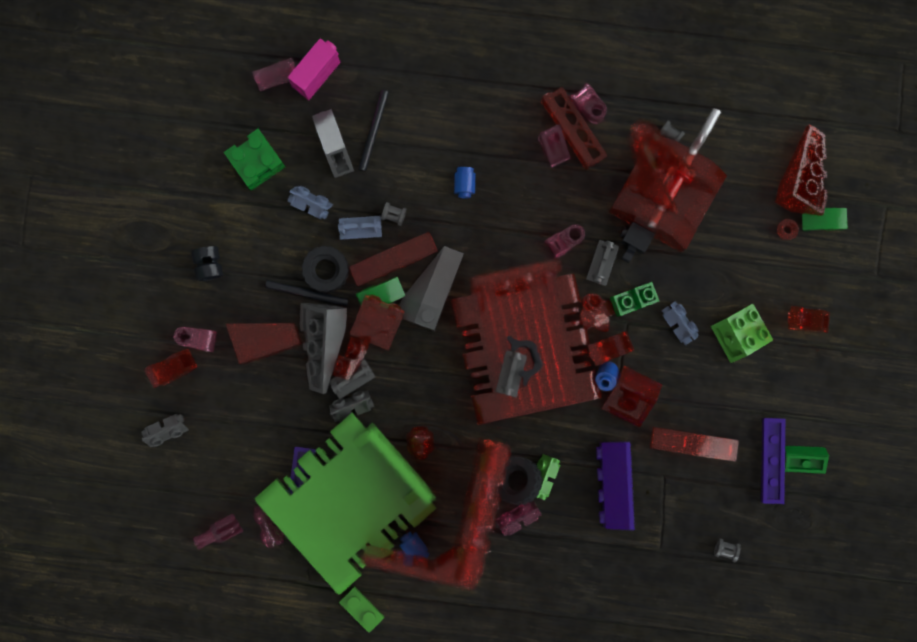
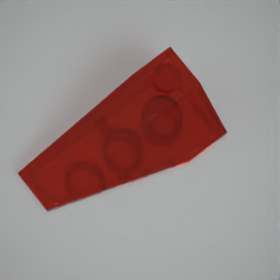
M810 124L807 125L779 184L775 202L790 212L822 216L824 215L828 198V191L824 189V179L827 178V171H824L823 160L826 158L825 134Z

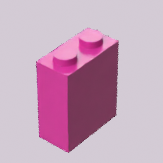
M320 38L288 76L292 87L308 100L340 64L339 54L336 51L337 48L328 40L324 42Z

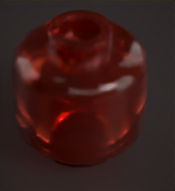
M413 427L406 435L407 451L415 456L416 459H425L427 455L434 451V434L428 430V427Z

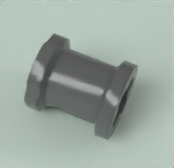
M667 121L657 136H662L674 148L685 132L678 131L670 125V121Z
M386 202L381 220L387 219L398 223V226H402L407 208L400 209Z
M719 538L715 545L714 556L726 557L736 563L740 555L741 544H730Z

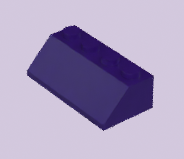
M599 442L600 447H596V458L600 460L601 467L597 468V479L601 481V489L598 490V500L602 502L603 510L599 511V522L603 524L605 529L634 530L630 442Z

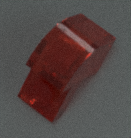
M791 306L788 313V329L828 333L830 312Z
M627 331L588 346L590 350L589 355L596 366L634 351Z
M185 349L172 354L164 361L148 366L144 371L153 388L180 379L198 366L189 349Z

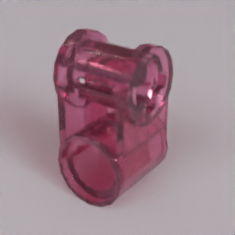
M585 83L583 88L576 94L570 95L573 104L591 123L599 124L604 120L607 106L588 83ZM595 108L600 109L602 115L595 116L591 110Z
M574 224L551 236L544 243L550 247L556 260L583 241L585 230L582 226ZM578 230L581 233V238L578 240L571 239L570 231Z
M180 327L174 333V340L181 346L214 352L217 331ZM186 332L187 335H190V338L185 339L184 342V339L181 338V334H185Z

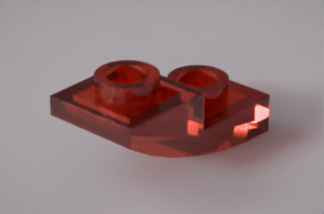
M350 337L345 357L338 355L332 375L349 380L361 364L370 342Z

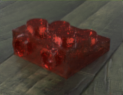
M366 295L350 335L389 350L405 311L401 310L402 308L397 304L382 302V299L378 296Z

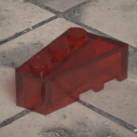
M294 323L226 324L238 362L241 365L303 345L297 325Z

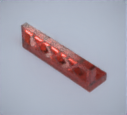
M563 87L553 93L548 92L542 96L541 102L586 170L607 157L602 146ZM559 94L565 100L564 108L559 107L554 100ZM565 112L576 116L575 125L569 123ZM577 129L587 133V142L581 141L576 133ZM588 147L596 148L600 156L593 159L587 150Z

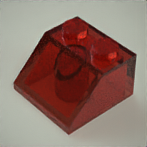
M624 366L619 373L615 388L610 390L602 409L640 427L657 402L662 384Z

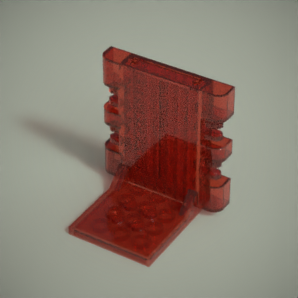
M560 259L471 278V295L451 300L457 329L478 325L476 329L462 332V335L466 337L479 334L481 339L479 342L467 343L465 345L466 349L481 346L483 349L462 354L465 369L470 370L486 366L487 370L471 373L472 378H479L484 375L489 376L490 383L477 384L474 386V390L491 388L492 390L490 393L471 396L477 425L602 398L601 391L595 381L596 370L578 374L575 369L589 367L590 361L574 364L572 356H582L588 352L587 348L572 352L570 348L590 344L587 328L566 331V328L581 325V320L565 323L563 315H572L579 311L578 307L562 310L561 306L580 303L581 301L575 274L556 277L562 268ZM508 336L519 341L529 340L534 342L543 361L541 370L528 380L526 387H523V378L521 377L517 397L496 392L506 350L511 351V345L507 341ZM525 347L518 348L515 352L527 356L523 371L531 370L534 367L530 351Z
M479 437L459 529L452 548L432 560L421 555H410L403 551L389 550L366 544L362 564L474 590L475 584H478L479 575L481 576L483 572V558L489 546V540L486 539L488 530L492 531L495 518L493 515L495 508L497 509L500 498V495L496 493L498 486H502L505 473L503 472L510 456L509 446Z

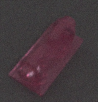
M292 58L253 72L260 92L289 81L288 76L296 68Z
M534 501L526 505L520 504L514 510L503 513L500 518L496 519V522L504 536L508 534L511 536L522 529L519 524L520 521L523 520L527 526L538 520L541 513Z
M260 506L255 507L254 519L257 525L260 524L262 543L267 548H273V542H275L276 546L284 543V535L277 525L272 526L271 522L273 521Z

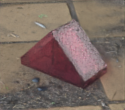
M559 124L539 134L538 140L551 167L571 159Z

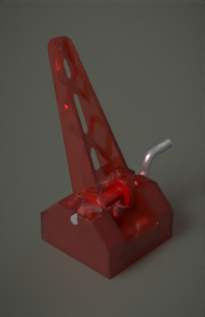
M713 108L690 148L675 140L662 137L653 126L639 122L631 138L636 164L610 208L609 213L629 224L634 222L655 233L654 238L680 252L686 250L714 197L727 177L712 160L697 153L721 112Z

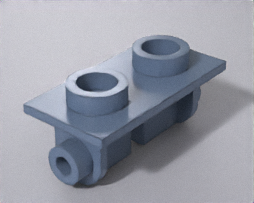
M296 186L290 190L292 194H290L288 202H290L291 206L305 211L306 206L309 205L308 214L320 220L327 218L329 212L326 210H329L333 204L328 202L329 200L326 197L315 196L310 193L309 189L302 186Z
M381 216L339 219L340 240L382 237Z
M674 301L670 305L672 309L667 306L661 310L664 313L662 316L670 327L676 323L679 325L673 331L680 342L687 345L692 341L690 337L695 340L699 336L697 333L699 330L693 321L690 322L685 316L687 314L685 308Z

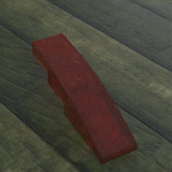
M430 232L367 258L349 268L357 286H362L376 278L411 265L438 252Z
M653 427L650 448L736 462L739 441Z

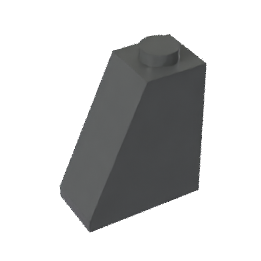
M332 109L313 115L312 118L334 177L353 172L354 169Z

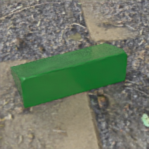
M785 446V472L826 474L829 459L826 448Z

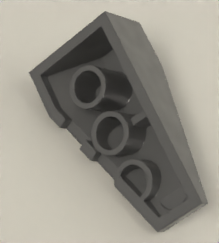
M444 246L406 292L405 296L402 297L395 317L435 332L464 253Z
M301 303L300 329L304 331L306 343H303V349L307 350L309 361L306 363L310 390L322 394L327 392L346 330L347 308L335 305Z

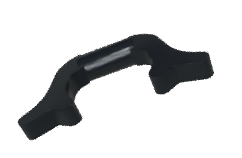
M508 336L507 341L511 345V352H515L518 348L522 347L530 351L534 367L531 370H521L519 372V376L523 378V387H526L528 380L541 370L543 361L534 342L529 340L519 341Z

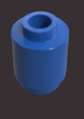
M457 168L454 193L458 194V198H471V195L475 194L476 174L474 173V168Z
M605 362L600 365L595 378V383L599 389L610 391L615 388L619 376L617 365L613 362Z
M408 532L400 538L402 542L399 546L411 562L413 561L417 565L429 556L428 548L416 532L413 534Z

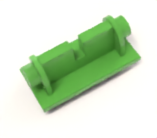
M543 454L538 461L537 468L542 473L543 482L541 483L542 488L539 491V495L536 498L545 500L546 496L549 497L553 483L547 480L548 477L556 478L561 466L559 465L560 460Z

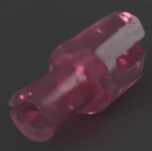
M232 513L212 523L210 530L193 537V541L200 550L215 541L222 543L242 533L243 529L239 526V522Z

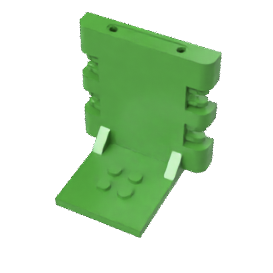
M353 412L330 431L343 449L340 450L329 438L326 441L327 445L336 453L333 458L330 459L320 447L316 450L326 462L325 465L311 450H308L297 460L310 476L308 479L298 467L294 469L296 476L304 482L299 488L290 477L286 476L284 481L293 490L292 494L277 478L255 497L258 505L339 595L362 575L360 570L350 560L351 557L361 568H364L366 566L365 561L357 554L361 548L369 558L374 559L376 557L367 543L382 557L394 547L393 542L382 531L385 529L394 540L398 537L396 531L388 525L395 520L404 531L408 529V526L398 516L399 514H402L415 528L437 509L431 502L434 497L426 482L373 422L366 428Z

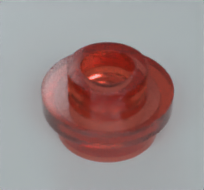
M785 219L777 226V233L784 240L795 238L799 231L797 223L791 219ZM785 226H788L790 228L789 234L785 233Z

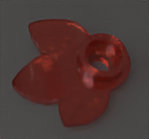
M587 294L582 299L581 324L585 329L594 326L599 331H609V316L616 314L612 303L608 300H602L597 294Z

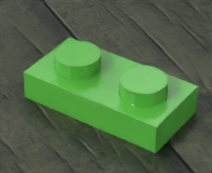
M356 587L339 602L368 633L385 617Z

